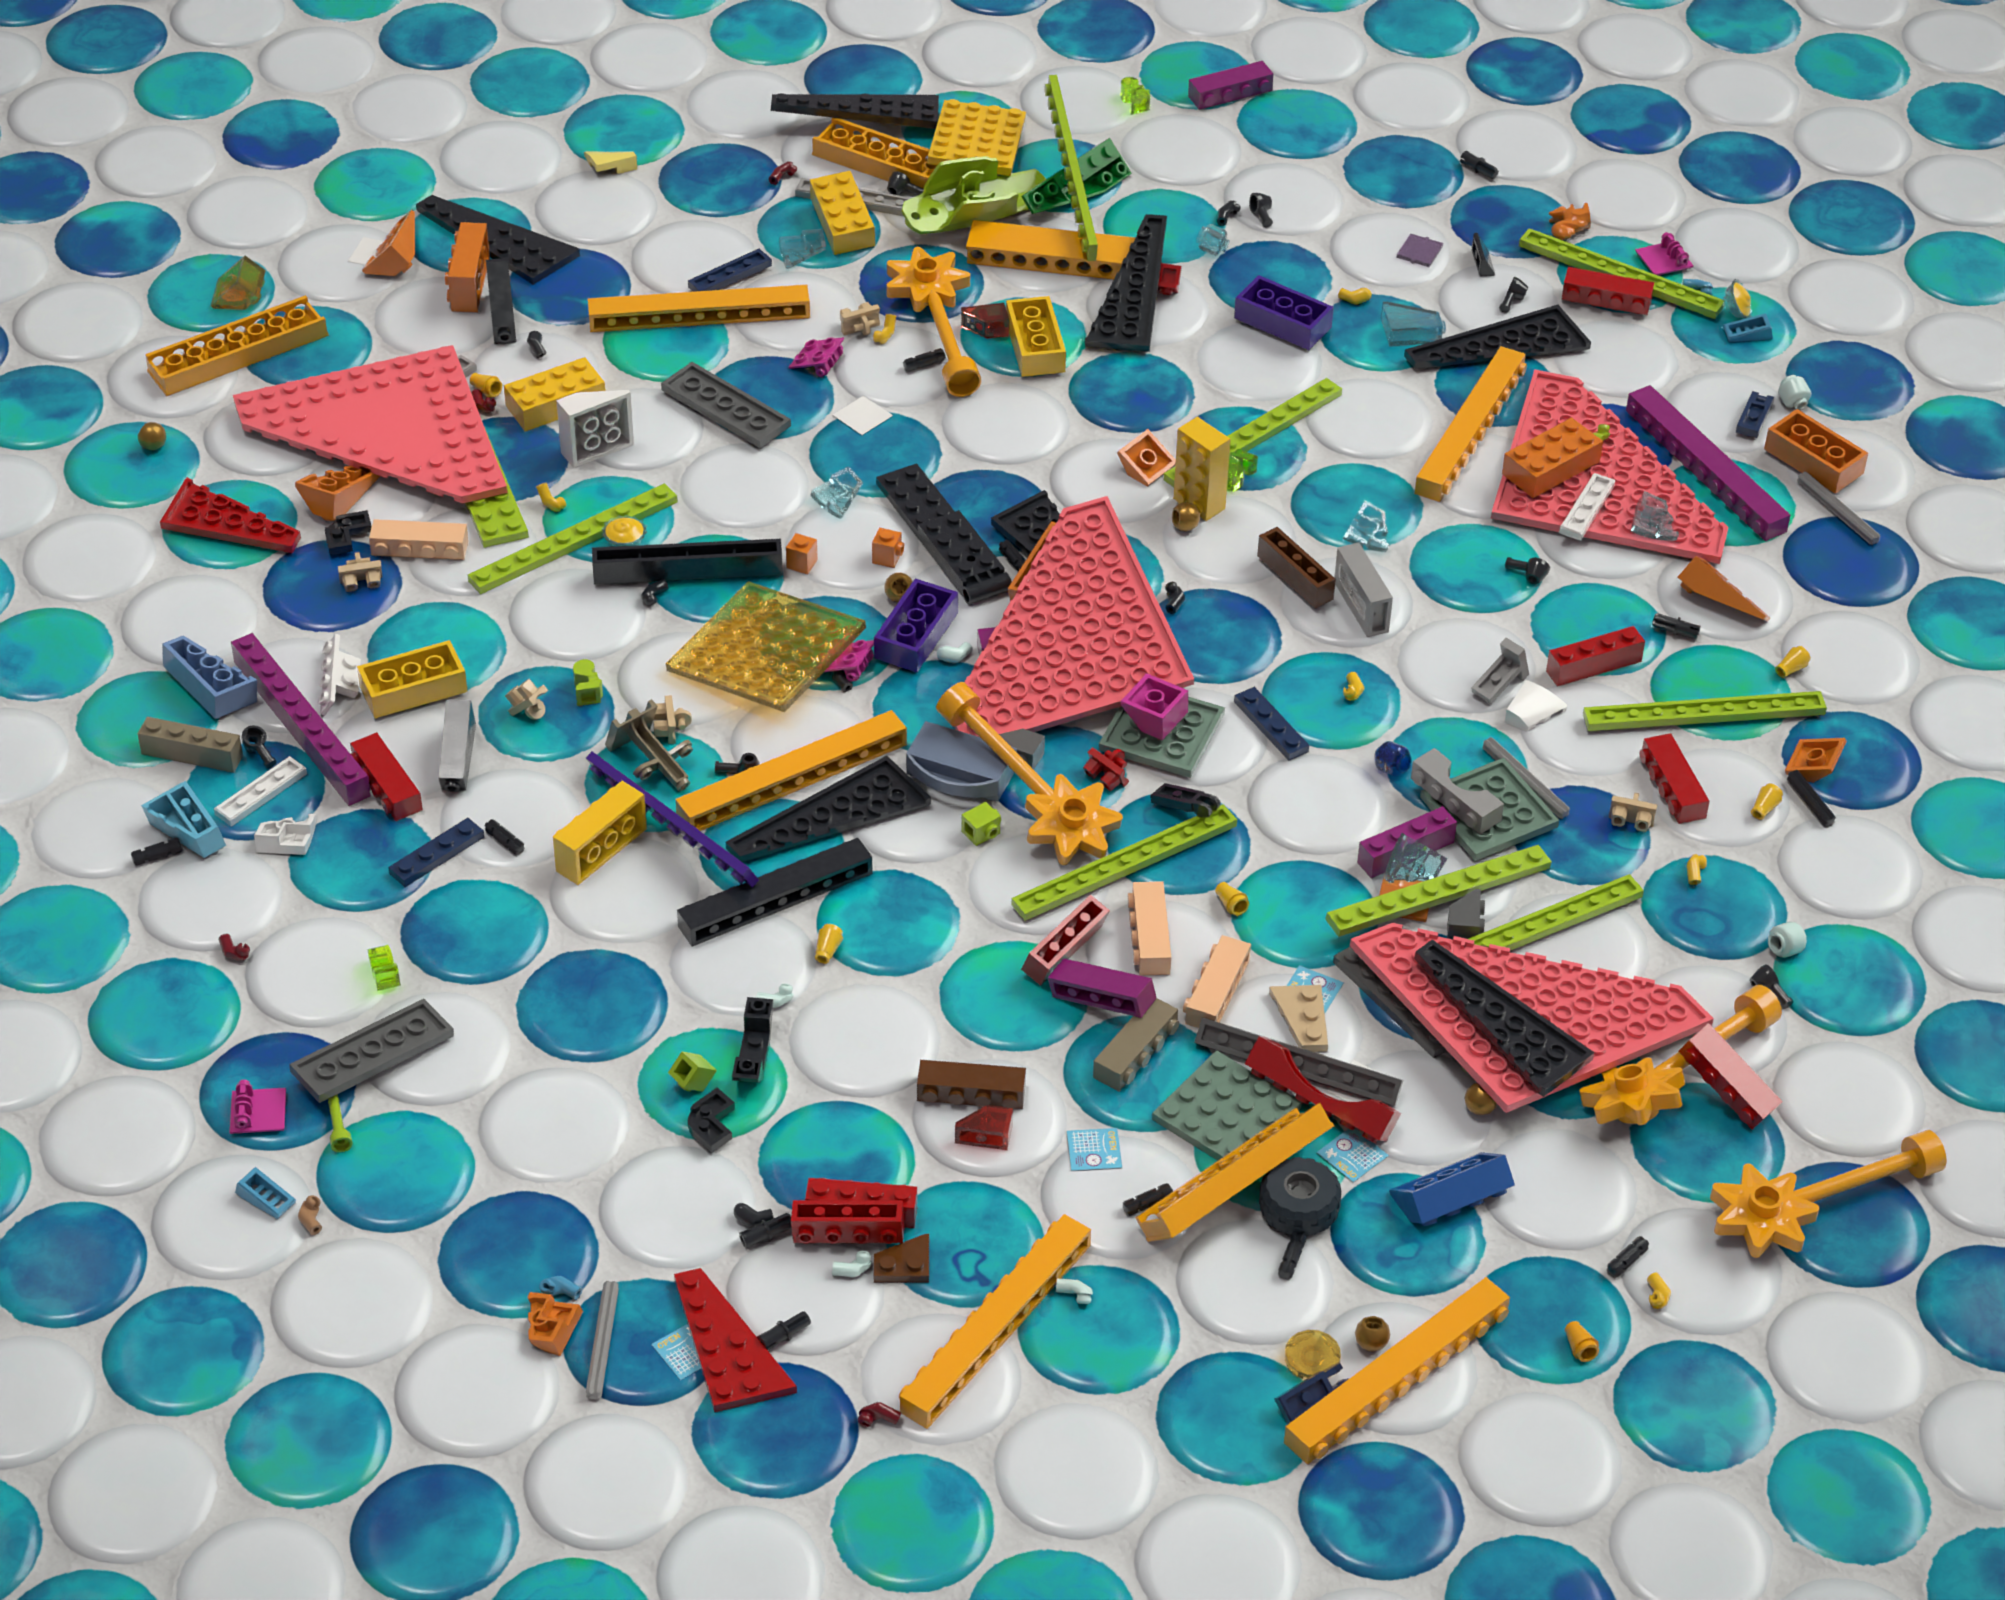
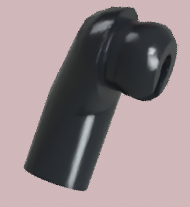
M1234 200L1228 201L1218 210L1217 224L1220 226L1226 225L1230 212L1236 215L1240 211L1241 206Z
M531 331L528 335L527 343L536 357L541 358L547 353L541 344L542 334L538 331Z
M1172 581L1165 586L1166 594L1170 600L1165 608L1168 613L1175 614L1184 602L1185 595L1181 588L1177 586V583Z
M833 671V682L844 693L851 690L853 684L846 678L845 671Z
M738 1203L734 1207L735 1218L748 1227H755L762 1220L767 1222L774 1218L771 1209L757 1212L745 1203Z

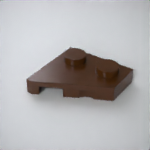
M929 1234L920 1235L875 1253L874 1283H929Z

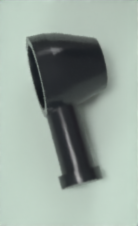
M898 171L891 174L887 186L888 192L893 195H899L906 190L920 195L924 191V188L910 183L909 178Z
M1252 193L1249 198L1250 211L1253 214H1259L1263 227H1270L1273 221L1269 217L1267 210L1272 207L1271 197L1262 193Z
M1513 277L1507 294L1499 306L1500 311L1507 313L1511 308L1513 299H1524L1528 286L1521 279Z
M1507 557L1505 562L1506 569L1512 568L1526 571V579L1532 584L1540 583L1550 571V565L1545 560L1537 557L1530 558L1528 562Z
M252 725L246 727L241 736L245 750L250 753L257 752L263 760L265 767L271 768L277 761L271 756L264 745L267 739L266 732L259 726Z
M745 753L738 763L715 761V773L738 774L759 765L760 762L755 754Z
M1769 965L1761 966L1750 978L1752 987L1763 985L1769 988L1776 995L1783 1009L1793 1004V999L1781 988L1776 973Z

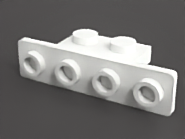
M334 634L330 641L327 640L322 650L325 658L321 665V670L323 671L320 681L322 693L320 694L318 704L321 705L320 714L323 716L327 714L334 704L336 692L355 699L359 692L357 666H360L361 659L339 651L340 635Z

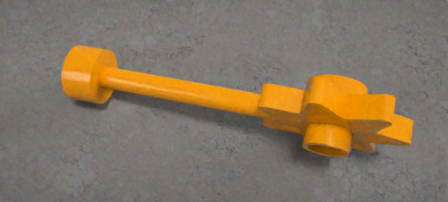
M915 247L910 261H887V275L892 278L887 283V297L910 298L915 312H920L926 306H929L948 358V362L942 369L946 388L950 394L957 397L971 395L980 387L981 376L975 361L970 357L961 356L943 306L954 307L956 305L955 291L970 286V273L954 268V252L931 257L921 247Z
M959 682L950 687L939 699L936 710L951 726H958L965 722L1035 793L1027 795L1025 809L1037 819L1028 830L1027 842L1030 844H1054L1058 862L1061 865H1067L1079 849L1100 859L1105 857L1108 844L1104 834L1119 829L1123 816L1119 812L1099 805L1104 785L1097 782L1078 791L1064 775L1058 774L1052 789L976 712L980 705V697L965 682Z
M1755 985L1736 998L1734 1002L1736 1014L1714 1029L1725 1041L1744 1028L1751 1032L1760 1033L1781 1018V1004L1769 988L1763 985ZM1678 1052L1655 1068L1651 1058H1644L1637 1064L1611 1068L1601 1073L1602 1082L1583 1087L1579 1090L1582 1105L1594 1108L1598 1124L1618 1119L1623 1123L1644 1125L1659 1113V1110L1680 1108L1682 1106L1679 1088L1685 1085L1682 1069L1690 1064Z
M1925 1130L1905 1137L1901 1143L1900 1154L1795 1191L1794 1187L1797 1177L1794 1173H1786L1768 1181L1752 1164L1747 1163L1743 1166L1740 1184L1714 1183L1712 1186L1710 1199L1724 1210L1717 1217L1714 1232L1717 1235L1744 1236L1750 1255L1754 1258H1759L1772 1242L1794 1252H1800L1805 1240L1800 1226L1815 1222L1819 1212V1206L1813 1202L1906 1169L1916 1178H1923L1943 1171L1947 1163L1944 1146L1933 1131Z

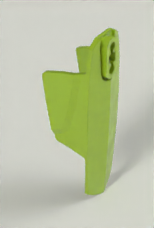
M986 156L942 161L936 166L925 183L923 193L904 201L901 212L905 217L907 227L919 234L939 233L971 227L973 220L989 222L1028 210L1029 208L1021 196L1046 178L1036 169L1012 173L1011 176H997V158Z

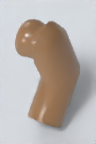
M314 1195L306 1198L298 1213L299 1221L311 1235L318 1234L322 1229L321 1224L316 1219L321 1202Z

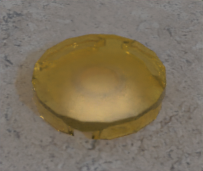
M1319 1330L1297 1332L1288 1340L1285 1346V1363L1288 1369L1295 1376L1302 1379L1303 1377L1309 1378L1319 1371L1340 1363L1341 1349L1337 1341L1329 1334Z

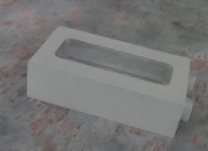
M1360 543L1337 547L1334 575L1336 587L1367 637L1388 633L1393 602L1391 593Z

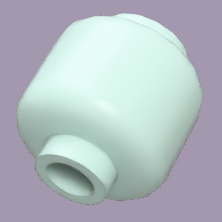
M1796 375L1784 378L1778 388V393L1787 408H1804L1812 394L1804 378Z
M1786 922L1777 925L1770 930L1768 936L1769 948L1775 955L1783 958L1802 952L1807 943L1804 929L1796 922Z

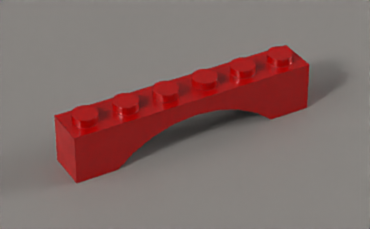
M1258 1037L1245 1062V1065L1252 1068L1250 1072L1261 1079L1267 1076L1274 1080L1273 1086L1284 1092L1288 1089L1295 1092V1098L1309 1105L1310 1102L1314 1104L1320 1103L1328 1117L1335 1115L1341 1119L1339 1122L1341 1125L1351 1130H1354L1355 1127L1364 1132L1362 1136L1371 1142L1377 1143L1378 1140L1387 1141L1401 1115L1399 1111L1379 1100L1370 1099L1359 1102H1346L1322 1093L1312 1086L1301 1074L1294 1063L1290 1050L1268 1037Z

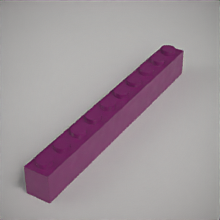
M1651 385L1628 394L1626 405L1628 414L1639 422L1644 429L1655 437L1658 442L1764 541L1788 531L1791 515Z
M250 633L231 641L233 659L236 666L242 670V673L247 678L252 676L257 679V692L346 804L351 806L371 797L368 775L256 636Z

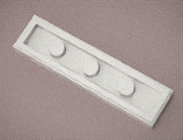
M1594 473L1562 523L1559 533L1581 541L1614 488L1615 480Z
M289 756L215 807V815L232 827L307 775L306 768Z

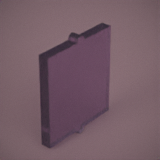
M1410 233L1398 251L1396 258L1410 261L1412 264L1416 263L1430 267L1442 249L1443 243L1429 239V237H1421Z

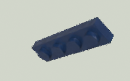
M758 248L688 280V288L693 292L720 290L771 267L772 259Z
M1255 686L1234 695V703L1288 761L1309 752L1310 745Z
M467 817L389 866V874L401 885L407 887L483 839L484 830Z

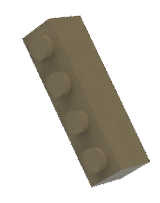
M152 717L145 719L137 733L141 754L233 773L243 757L240 735Z
M1156 998L1142 1018L1133 1016L1094 1060L1093 1078L1119 1092L1126 1084H1130L1136 1072L1148 1064L1150 1056L1162 1048L1165 1039L1177 1031L1179 1021H1177L1178 1009Z

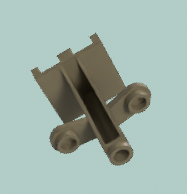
M652 699L648 701L646 709L642 713L637 708L629 711L625 722L620 724L617 719L612 720L605 742L608 750L611 752L632 741L650 760L635 769L633 775L636 778L645 780L652 775L653 771L659 769L679 792L690 785L688 775L674 759L679 756L681 758L688 756L693 751L692 743L689 740H685L670 751L663 747L650 731L658 707Z

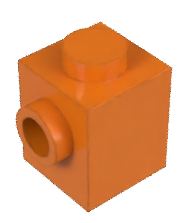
M879 527L872 541L873 564L895 568L900 556L904 552L905 544L902 542V532Z
M795 533L786 546V568L808 575L818 560L817 539Z

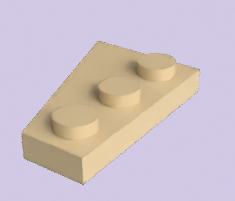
M1321 985L1269 987V994L1272 1000L1276 1001L1281 1016L1287 1021L1289 1031L1298 1047L1313 1052L1328 1051Z

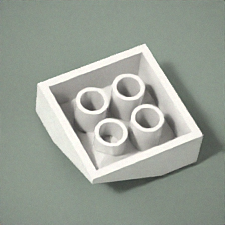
M629 390L579 392L556 400L561 454L573 468L634 445L631 392Z

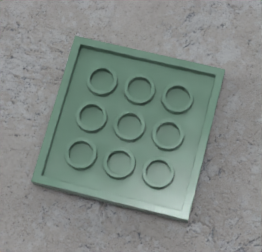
M1188 697V713L1163 740L1141 732L1121 706L1099 743V751L1106 752L1110 750L1113 752L1116 749H1121L1125 753V759L1191 778L1225 714V707Z
M1505 758L1450 779L1452 783L1464 790H1488L1504 803L1502 821L1482 834L1468 827L1463 820L1451 813L1447 807L1434 799L1426 790H1421L1420 798L1431 811L1443 806L1457 821L1455 839L1474 861L1558 828L1559 819Z
M1216 1050L1152 1113V1120L1218 1161L1292 1109L1297 1108L1300 1111L1302 1102L1276 1088L1265 1079L1255 1076L1250 1070Z

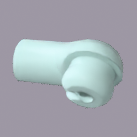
M964 642L958 648L943 646L937 650V657L945 662L959 663L973 651V648L968 642Z
M781 984L779 992L775 994L758 992L756 998L773 999V1008H778L792 1000L794 995L792 993L793 987L790 984Z
M858 1251L856 1259L851 1263L834 1261L832 1275L845 1277L859 1276L871 1266L870 1253L868 1251Z
M1057 1278L1056 1292L1077 1294V1303L1079 1304L1091 1303L1093 1291L1089 1286L1079 1280Z

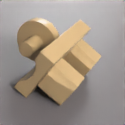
M866 302L860 304L858 310L851 311L848 308L841 309L842 334L848 335L861 331L863 335H869L870 328L880 325V307L877 304L871 306Z
M356 552L355 560L346 561L347 565L338 566L340 583H343L346 592L356 591L358 589L357 581L366 580L368 588L380 587V578L382 577L380 560L370 561V557L361 559L360 553Z
M530 679L523 682L520 686L517 685L505 695L513 705L508 712L514 716L525 710L526 715L530 719L538 720L545 714V705L537 697L546 693L548 689L544 685L537 688Z
M672 695L665 696V703L656 704L658 707L654 720L660 721H653L654 736L668 737V744H675V729L684 730L691 724L692 716L689 711L683 708H678L674 712Z
M1634 793L1633 799L1613 795L1609 812L1611 824L1621 827L1625 825V821L1635 823L1634 827L1637 830L1646 832L1649 826L1653 827L1657 804L1639 801V793Z

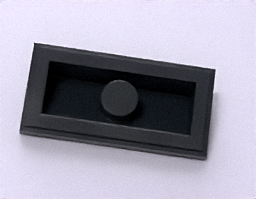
M1474 233L1471 250L1480 277L1495 276L1489 251L1479 234Z

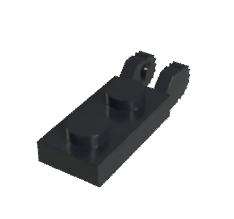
M1164 783L1150 795L1151 803L1180 809L1184 812H1194L1198 817L1204 818L1209 817L1213 810L1221 806L1217 796Z

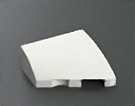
M1526 680L1507 708L1505 723L1524 731H1529L1535 728L1537 724L1550 720L1552 714L1558 711L1564 713L1567 709V704L1547 689Z
M308 814L309 819L295 822L291 817L280 821L261 823L254 835L256 853L306 855L316 826V814Z

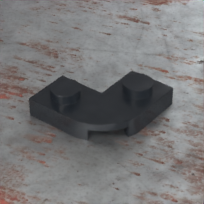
M368 510L336 516V522L332 523L329 527H325V537L330 555L352 552L353 547L350 536L371 532L372 525Z
M716 1088L691 1106V1112L688 1117V1129L691 1135L711 1153L732 1139V1132L719 1120L735 1110V1102L719 1088Z

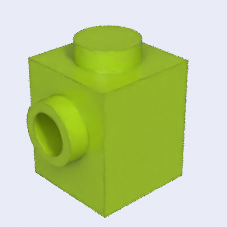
M984 802L962 814L961 832L975 846H978L1000 834L1001 815L987 802Z
M682 1051L668 1074L677 1081V1084L682 1089L689 1092L691 1090L703 1092L717 1070L701 1055Z

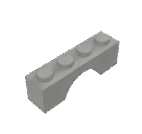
M1434 748L1413 761L1411 779L1414 783L1421 786L1434 799L1447 807L1451 813L1463 820L1468 827L1482 834L1502 821L1504 803L1488 790L1468 791L1452 783L1450 780L1452 762Z

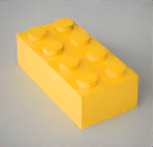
M851 171L809 179L810 198L833 254L837 255L875 246V227Z
M1050 296L1006 300V324L1021 377L1065 372L1066 350Z
M586 357L504 385L505 405L524 431L557 421L556 400L579 392L606 391L604 380Z
M1197 416L1177 430L1173 499L1179 504L1183 502L1192 503L1198 508L1200 517L1207 521L1226 508L1231 439Z
M450 640L357 666L359 686L374 719L468 692L465 669Z
M621 781L615 787L610 788L600 799L594 801L580 815L575 816L564 828L558 830L553 836L556 872L579 885L647 829L644 794Z

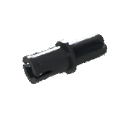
M1464 151L1460 157L1463 158L1460 159V163L1469 166L1475 173L1480 172L1490 179H1495L1499 173L1498 169L1485 162L1483 157L1479 158L1469 151Z
M1659 613L1655 614L1652 622L1654 627L1673 632L1674 636L1679 634L1697 640L1701 625L1682 621L1681 617L1676 619Z
M785 1213L767 1222L762 1220L759 1225L739 1232L740 1240L745 1249L766 1239L770 1241L772 1236L792 1228L791 1215Z
M802 1311L785 1322L779 1320L776 1326L758 1335L757 1338L769 1351L785 1340L790 1341L791 1335L810 1325V1317L805 1311Z

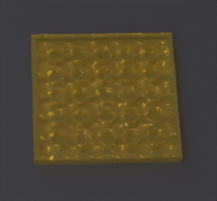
M748 581L665 663L666 669L671 673L786 712L866 629L865 620Z

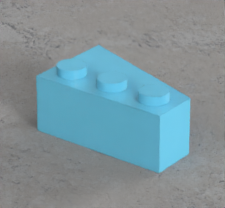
M186 781L141 805L152 826L171 838H178L181 844L203 858L226 846L218 826Z

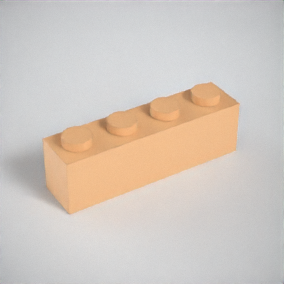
M374 519L369 536L372 556L465 560L469 542L467 524Z
M1163 881L1133 882L1132 893H1128V908H1133V912L1129 913L1130 927H1135V930L1131 931L1132 946L1137 947V950H1133V963L1138 965L1139 975H1170L1171 949Z
M1222 935L1218 944H1213L1209 956L1210 960L1209 962H1204L1201 969L1200 980L1196 979L1192 988L1193 995L1185 1000L1183 1012L1186 1013L1185 1024L1199 1028L1202 1018L1217 1022L1221 1021L1250 961V943Z

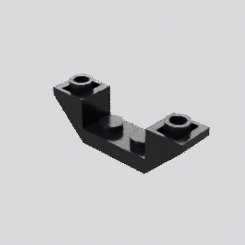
M747 997L744 1012V1034L740 1055L735 1058L732 1081L759 1083L763 1080L771 1040L773 999Z

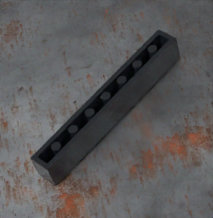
M859 838L844 842L757 877L759 881L753 888L747 883H742L677 909L678 928L691 947L873 874L872 855Z

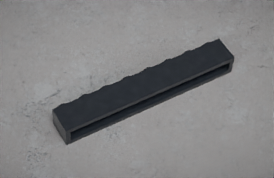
M781 538L592 548L594 584L655 582L662 579L678 581L783 575Z

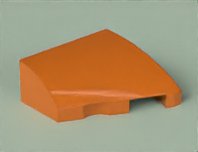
M530 1292L528 1295V1300L531 1303V1312L528 1313V1320L531 1324L528 1330L529 1341L545 1352L561 1356L583 1310L579 1304L555 1302L550 1294Z

